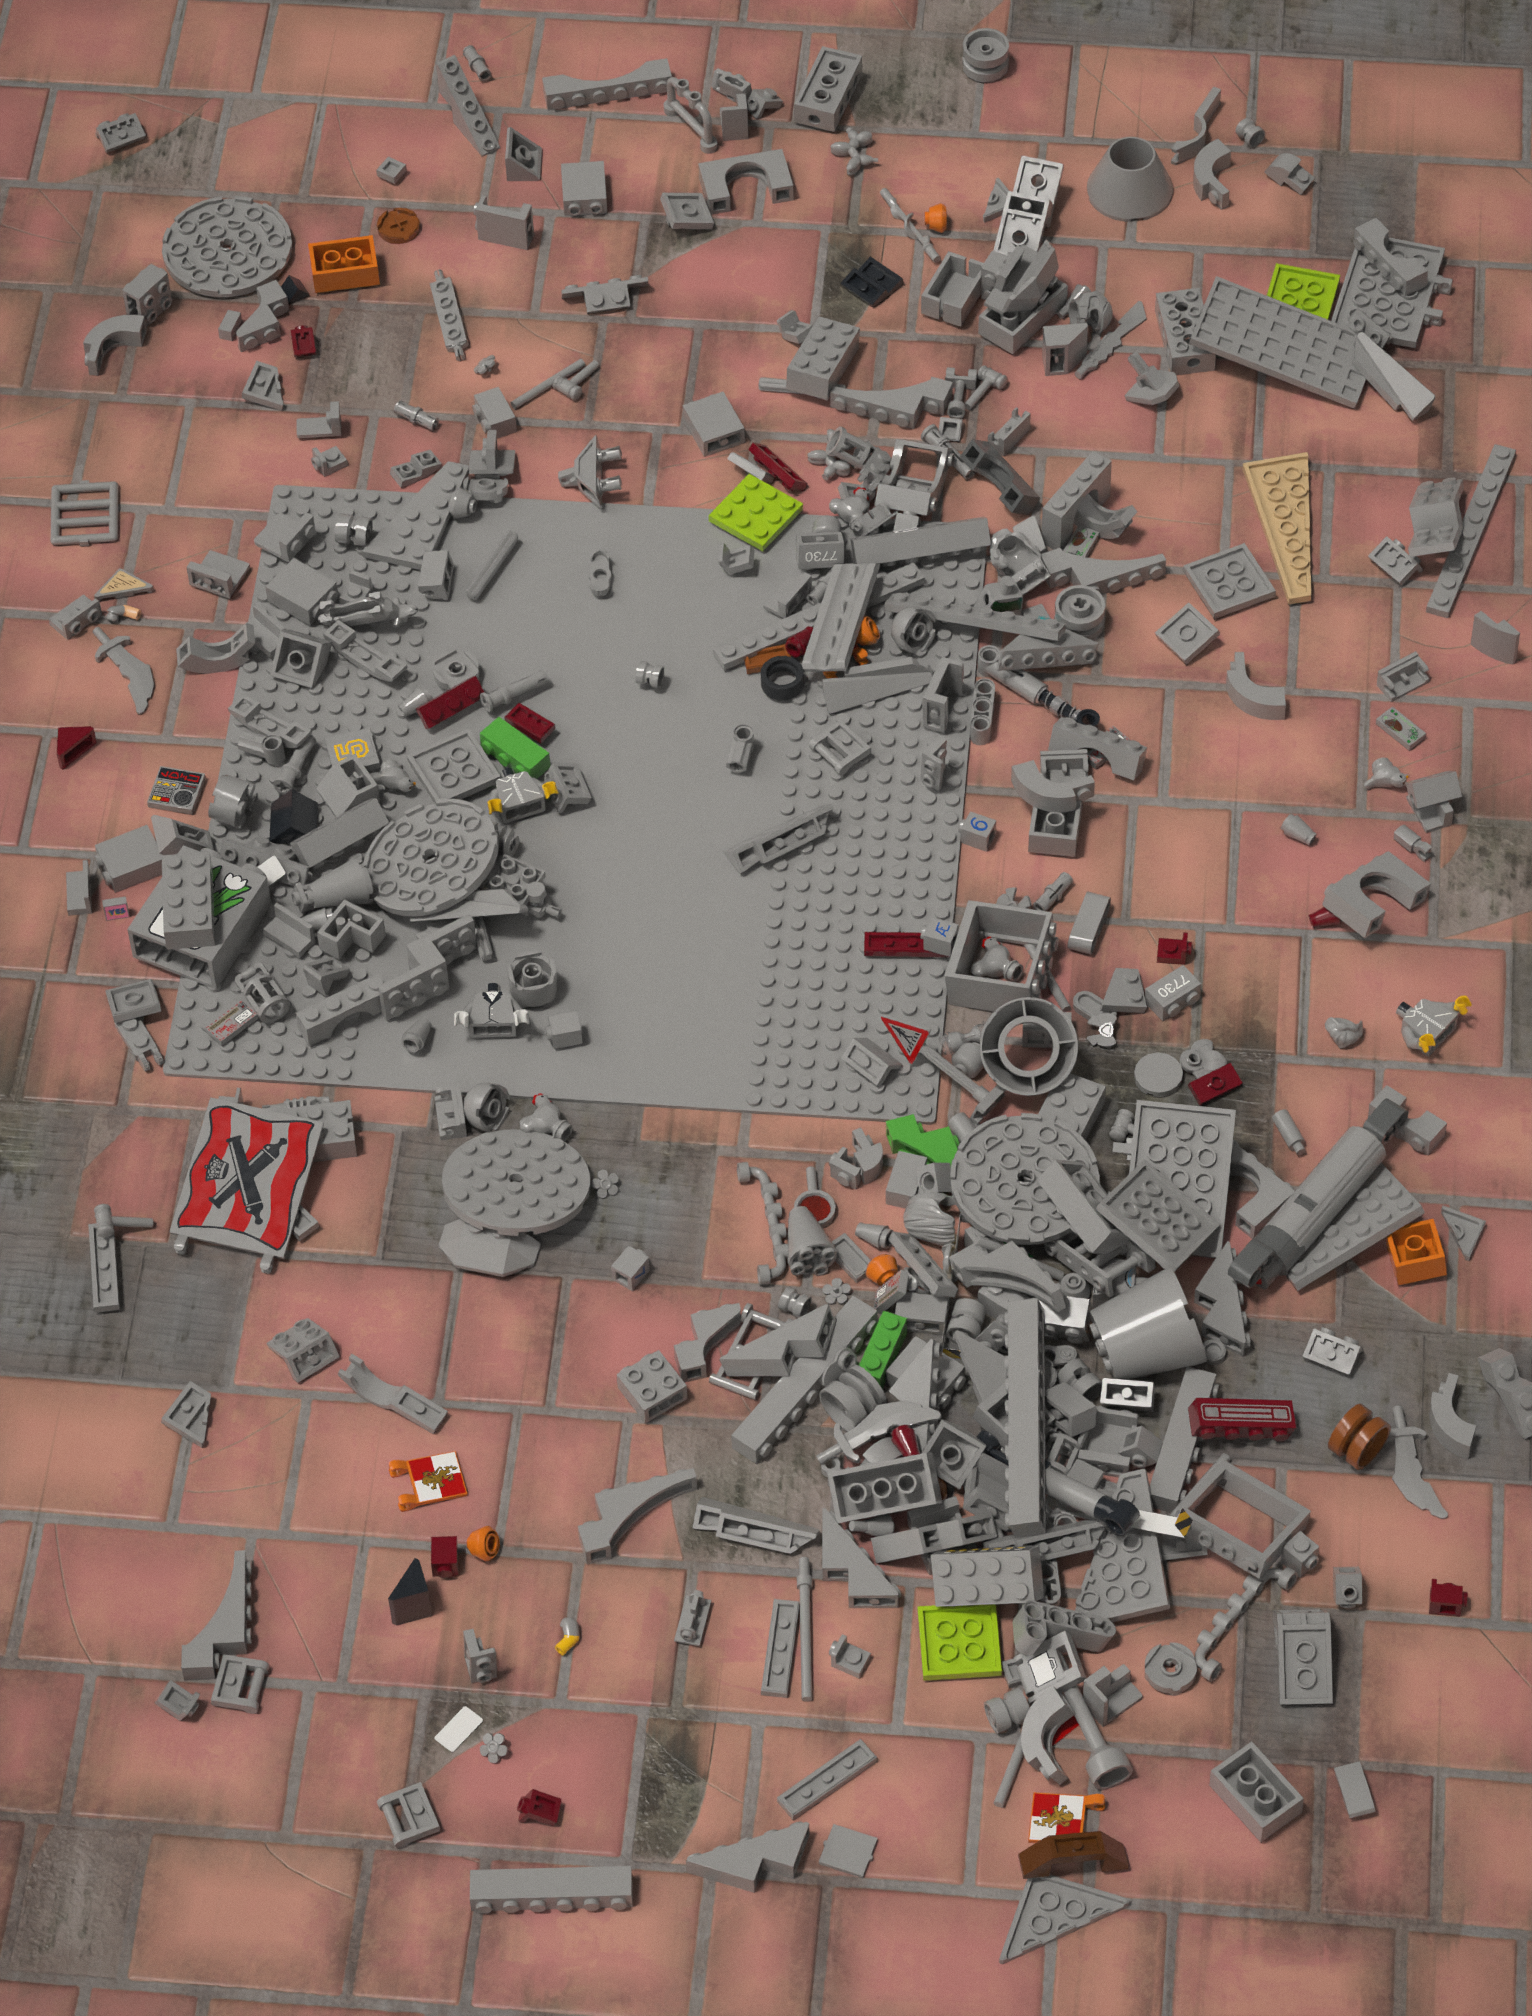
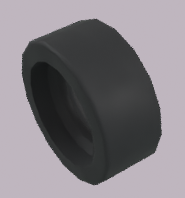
M776 656L763 664L761 668V688L767 696L776 700H789L801 693L804 687V669L800 662L792 657ZM786 671L796 676V679L789 684L778 685L771 682L769 677L776 672Z

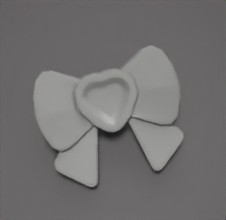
M1016 887L1007 888L1005 890L1006 894H1002L996 902L998 905L1029 909L1028 907L1032 905L1028 895L1020 903L1014 901L1017 891Z
M1103 1013L1098 1017L1093 1015L1088 1020L1089 1025L1100 1027V1034L1087 1037L1092 1046L1098 1044V1046L1103 1048H1111L1116 1045L1113 1037V1026L1117 1021V1017L1114 1014Z

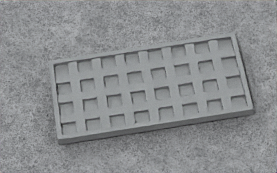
M1216 276L1189 344L1354 409L1366 380L1352 364L1355 352L1353 344L1358 335L1352 329Z

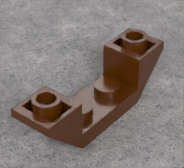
M1102 1831L1049 1835L1018 1854L1023 1879L1049 1877L1052 1864L1099 1860L1102 1872L1126 1870L1129 1867L1124 1845Z

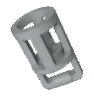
M839 426L827 443L826 454L831 457L836 456L850 463L854 469H862L871 453L877 447L871 445L869 440H861L849 434L845 428ZM845 441L857 446L853 455L841 450Z
M258 962L235 977L236 985L264 1023L276 1022L289 1011V1000L262 963ZM260 971L263 972V975L253 978L245 987L242 983ZM274 989L277 995L271 997L269 993ZM262 999L264 1003L259 1008L255 1001ZM283 1003L280 1010L274 1004ZM269 1009L272 1015L265 1016L266 1011Z
M1054 1424V1430L1049 1435L1045 1445V1460L1051 1463L1053 1469L1067 1475L1074 1462L1078 1459L1079 1449H1082L1088 1430L1080 1433L1079 1439L1076 1441L1067 1434H1060V1428Z

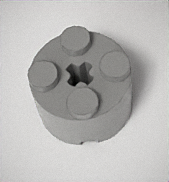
M227 774L225 776L222 775L212 794L215 796L214 804L210 802L209 818L242 829L246 821V811H251L255 804V798L252 797L255 784Z
M526 951L518 954L513 963L508 967L509 988L513 999L523 1008L541 1006L552 1002L555 999L558 988L556 966L552 958L549 956L547 958L538 951Z

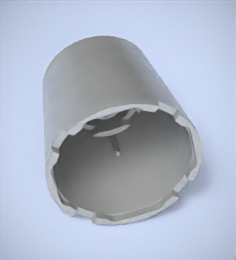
M1171 1267L1160 1271L1089 1311L1092 1321L1089 1327L1094 1339H1098L1095 1342L1096 1349L1100 1357L1104 1355L1102 1361L1107 1372L1111 1371L1114 1379L1130 1380L1194 1366L1207 1361L1194 1318L1189 1320L1184 1305L1188 1304Z

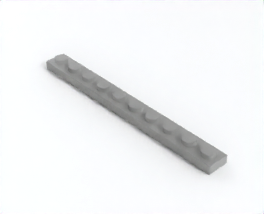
M1494 444L1463 518V530L1455 550L1449 552L1427 604V613L1444 618L1449 617L1515 458V449Z
M913 562L876 578L867 608L888 600L892 594L904 593L924 584L925 577ZM821 603L713 649V655L723 670H727L745 662L744 659L746 657L750 659L756 656L757 652L765 648L786 644L789 637L804 630L807 626L814 627Z

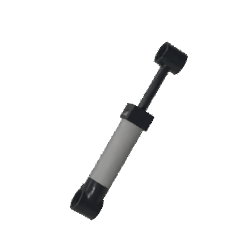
M981 1430L976 1437L986 1444L983 1453L1009 1466V1460L1006 1459L1005 1453L998 1450L1000 1448L999 1441L991 1433ZM1045 1460V1494L1105 1523L1116 1536H1123L1139 1518V1510L1128 1500L1120 1499L1118 1501L1053 1469L1051 1463Z

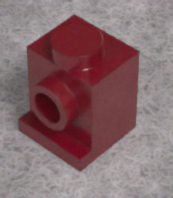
M1432 1579L1429 1614L1460 1617L1462 1607H1467L1468 1592L1463 1591V1586H1457L1453 1583L1437 1584V1579Z

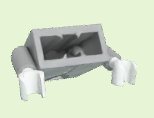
M489 983L486 986V992H477L474 1001H470L463 1011L454 1013V1026L461 1024L464 1027H468L469 1023L470 1038L516 1037V1026L524 1022L529 1024L527 1010L522 1009L516 1000H511L509 992H500L501 987L499 984Z

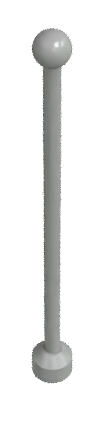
M965 1480V1482H964L963 1485H962L963 1488H964V1490H965V1487H966V1480ZM995 1526L996 1538L1003 1537L1001 1529ZM1058 1651L1066 1671L1069 1669L1062 1653ZM1077 1685L1064 1691L1063 1693L1076 1714L1074 1716L1092 1751L1085 1769L1094 1787L1104 1790L1121 1784L1133 1772V1768L1124 1750L1119 1747L1106 1745Z

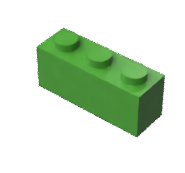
M498 717L480 732V745L484 752L498 759L502 766L513 768L515 774L525 771L528 772L531 778L538 779L550 768L549 752L502 718Z
M886 1311L882 1312L859 1364L860 1367L864 1368L875 1378L882 1389L886 1383V1370L896 1360L907 1335V1318Z

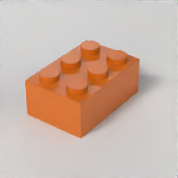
M373 235L308 243L315 293L380 285Z

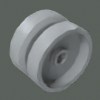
M981 28L970 32L963 41L962 65L965 74L979 82H993L1001 79L1009 68V42L1007 37L1000 31L990 28Z
M1084 585L1070 586L1062 590L1055 601L1054 619L1058 622L1066 623L1067 630L1093 641L1102 634L1105 626V601L1100 592Z

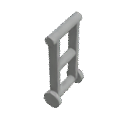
M747 1303L740 1319L743 1324L728 1353L744 1346L741 1343L752 1321L777 1329L793 1320L789 1318L786 1322L754 1311L753 1305ZM721 1365L718 1373H712L709 1378V1383L756 1400L759 1394V1390H756L762 1376H754L748 1387L725 1378L726 1373Z

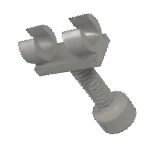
M947 367L945 380L953 382V388H955L954 400L949 403L947 414L951 418L960 419L964 417L966 409L965 404L962 402L964 389H976L977 370L969 369L968 376H956L955 368Z

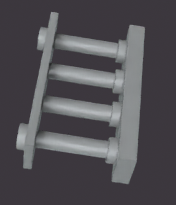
M1073 1231L1057 1240L1044 1243L1045 1251L1050 1256L1057 1258L1091 1283L1098 1291H1102L1109 1297L1114 1295L1112 1280L1134 1266L1141 1267L1148 1273L1156 1268L1155 1260L1142 1251L1132 1240L1107 1254H1100L1091 1261L1083 1256L1089 1252L1083 1244L1075 1249L1067 1245L1079 1237ZM1119 1254L1128 1258L1108 1272L1099 1268Z

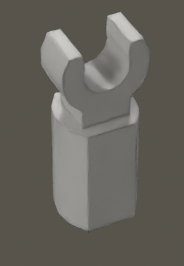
M1401 825L1396 829L1394 840L1410 852L1414 851L1418 858L1424 862L1431 857V854L1428 853L1432 849L1430 844L1422 842L1421 837L1406 825Z

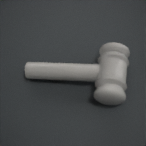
M593 360L571 380L564 378L562 375L557 376L553 381V388L572 400L579 399L582 394V388L578 384L599 368V363Z
M983 365L977 373V378L983 382L964 403L966 409L971 410L991 385L1000 390L1003 389L1007 384V376Z
M1127 1109L1118 1111L1115 1123L1109 1133L1112 1140L1123 1142L1128 1133L1133 1134L1134 1124H1132L1134 1114Z
M99 1204L94 1208L97 1234L102 1238L111 1237L115 1232L114 1226L153 1227V1218L112 1216L111 1207L108 1204Z

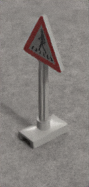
M887 1014L881 1016V1020L910 1064H913L919 1053H922L927 1059L973 1094L972 1097L979 1102L970 1117L973 1123L978 1125L1004 1098L1005 1094L1003 1093L1006 1090L997 1084L989 1092L982 1085L978 1086L936 1051L927 1046L925 1042L931 1033L930 1028Z

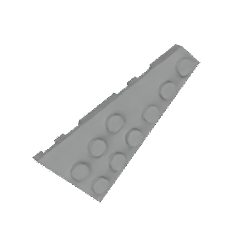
M448 461L362 550V557L421 570L424 552L435 551L451 516L450 501L455 490L463 488V481L469 475V466Z

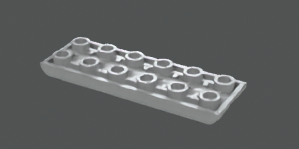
M879 563L834 564L802 661L804 672L847 670L880 567Z

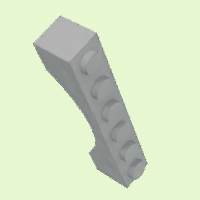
M666 58L647 61L633 72L609 80H581L563 74L543 77V93L547 110H555L667 92V80L672 75L668 59Z

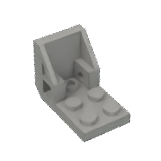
M1325 1609L1273 1610L1276 1650H1278L1279 1704L1333 1703L1330 1613Z

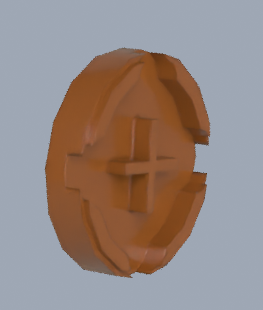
M393 208V211L388 212L387 210L378 218V234L384 241L391 244L407 243L419 234L420 221L414 211L407 208Z

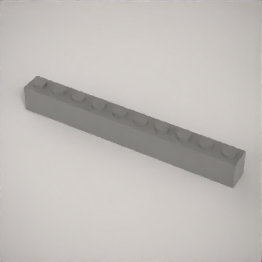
M1038 1298L1008 1302V1312H1005V1323L1008 1327V1334H1005V1345L1008 1349V1356H1005V1367L1008 1371V1378H1005V1389L1008 1393V1400H1005V1411L1008 1415V1422L1005 1423V1433L1008 1438V1445H1005L1006 1459L1009 1460V1467L1005 1468L1006 1481L1009 1483V1490L1005 1491L1006 1504L1009 1506V1513H1005V1522L1007 1528L1012 1530L1015 1538L1046 1534L1044 1309Z

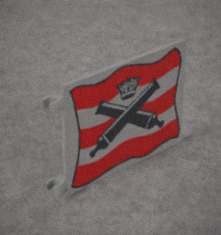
M210 1097L169 1231L170 1234L178 1235L174 1244L176 1253L184 1255L189 1238L263 1254L260 1262L261 1272L270 1274L273 1268L274 1257L285 1258L324 1122Z

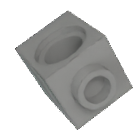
M931 1163L916 1167L919 1193H952L950 1186V1163Z

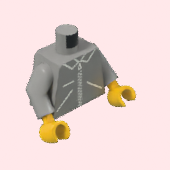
M505 768L501 771L502 778L495 781L496 789L491 791L489 801L487 802L489 815L492 812L496 813L499 811L502 822L505 824L544 812V796L548 799L551 794H559L556 783L554 781L543 783L536 778H531L528 772L523 771L515 774L513 768Z
M1464 995L1458 997L1454 1002L1448 1003L1421 999L1414 1008L1402 1002L1398 1006L1396 1014L1404 1018L1402 1020L1401 1033L1409 1049H1419L1429 1057L1456 1029L1457 1013L1460 1012L1461 1015H1465L1468 1012L1466 1007L1472 1006L1469 998Z

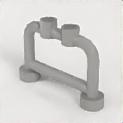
M670 77L667 80V100L664 102V113L670 117L680 115L702 137L700 140L701 151L707 154L714 153L717 150V139L713 136L712 118L710 112L701 101V93L698 91L691 92L688 80ZM676 91L678 96L685 97L689 101L691 109L699 111L703 118L704 127L676 99Z

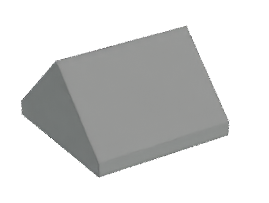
M509 127L507 129L505 153L507 181H538L541 171L542 148L512 127Z
M942 1419L922 1453L933 1452L937 1476L960 1489L984 1451L986 1444L963 1426Z

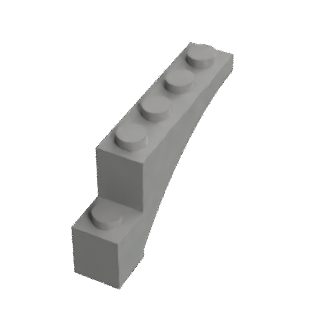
M931 377L926 382L910 387L883 391H862L833 386L830 391V407L914 429L922 411L944 416L953 397V382Z
M1061 548L1041 554L1042 562L1051 577L1046 579L1050 588L1071 582L1073 586L1084 585L1092 587L1103 595L1150 579H1156L1166 574V558L1163 553L1133 560L1086 558L1064 552Z
M1013 1241L1008 1242L989 1254L985 1249L981 1250L976 1244H972L949 1257L955 1276L966 1287L985 1285L1010 1288L1037 1297L1057 1312L1066 1308L1063 1299L1066 1295L1062 1286L1059 1283L1055 1284L1047 1271L1043 1272L1035 1259L1031 1260L1023 1247L1019 1248Z
M694 1468L688 1470L681 1469L673 1474L654 1476L646 1481L630 1482L623 1487L608 1488L595 1493V1504L600 1520L587 1521L583 1525L578 1526L579 1541L586 1564L611 1559L612 1550L635 1522L662 1503L679 1495L697 1490Z
M245 1550L235 1551L234 1565L230 1583L216 1613L190 1643L182 1645L181 1669L184 1681L216 1679V1669L220 1668L221 1655L247 1654V1644H252L251 1628H247V1621H252L251 1605H247V1598H252V1584L248 1583V1576L252 1575V1561L247 1560Z

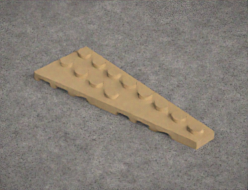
M1308 453L1243 463V472L1288 605L1311 601Z

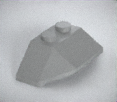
M1045 240L1011 293L1002 311L1034 309L1038 302L1043 303L1049 293L1045 291L1046 288L1052 289L1058 279L1055 276L1059 269L1055 248L1050 241Z
M458 1219L445 1225L438 1246L455 1268L504 1277L525 1268L534 1267L541 1243L525 1232H518V1236L500 1235L498 1230L486 1227L484 1230H480L464 1222L462 1219Z

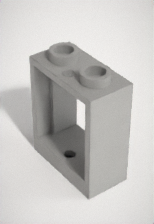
M1005 1383L981 1402L973 1415V1419L987 1432L991 1433L1004 1448L1005 1445H1008L1005 1427L992 1414L1005 1404V1400H1008ZM1046 1408L1045 1439L1053 1432L1052 1425L1055 1421V1417Z

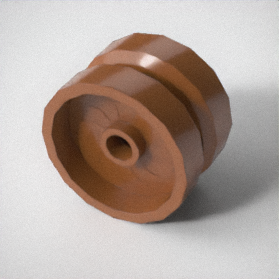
M1357 1404L1343 1416L1335 1427L1329 1439L1328 1448L1339 1457L1346 1455L1347 1463L1355 1469L1361 1470L1380 1452L1388 1439L1391 1425L1381 1417L1373 1418L1371 1410L1363 1404Z

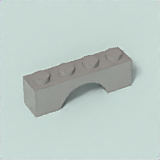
M1377 218L1355 228L1353 243L1356 249L1361 250L1368 261L1374 264L1380 270V273L1391 281L1396 290H1399L1406 297L1427 286L1428 270L1415 257L1400 258L1386 250L1389 230Z
M1061 717L1053 725L1048 747L1050 751L1078 750L1080 748L1096 749L1106 756L1110 762L1112 773L1131 780H1135L1142 772L1147 747L1142 746L1137 741H1128L1120 738L1115 733L1097 730L1092 725H1083L1068 717Z
M380 972L296 1012L298 1030L307 1044L312 1046L330 1037L337 1024L351 1014L369 1012L374 1016L382 1012L378 986L387 982L383 974Z

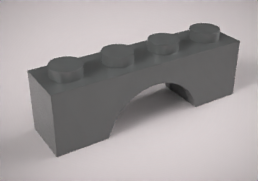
M975 439L970 441L960 457L973 471L985 476L999 488L1002 493L999 500L1011 513L1029 515L1040 499L1037 493L989 442Z

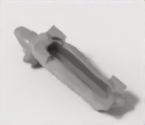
M379 591L369 593V597L359 598L346 604H334L332 600L320 602V609L324 613L319 615L318 621L332 626L337 620H340L347 626H354L390 619L393 626H402L409 621V617L418 612V609L414 605L402 604L399 598H394L391 601L388 597H382Z

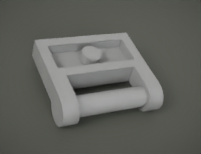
M841 720L814 737L809 743V748L814 752L820 753L835 767V771L839 775L847 773L850 767L871 753V747ZM828 742L845 758L840 760L824 744Z
M223 1654L211 1704L213 1706L243 1710L250 1714L257 1713L259 1708L257 1701L264 1675L269 1670V1663L262 1660ZM250 1670L254 1671L248 1699L241 1698L247 1671Z
M421 1782L385 1795L377 1800V1805L384 1812L394 1836L392 1841L395 1848H403L412 1841L440 1831L439 1824ZM398 1803H400L410 1830L403 1832L393 1808Z

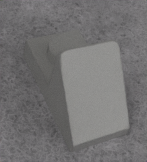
M329 957L304 964L303 971L308 984L324 996H327L332 982L347 977L350 968L334 957Z

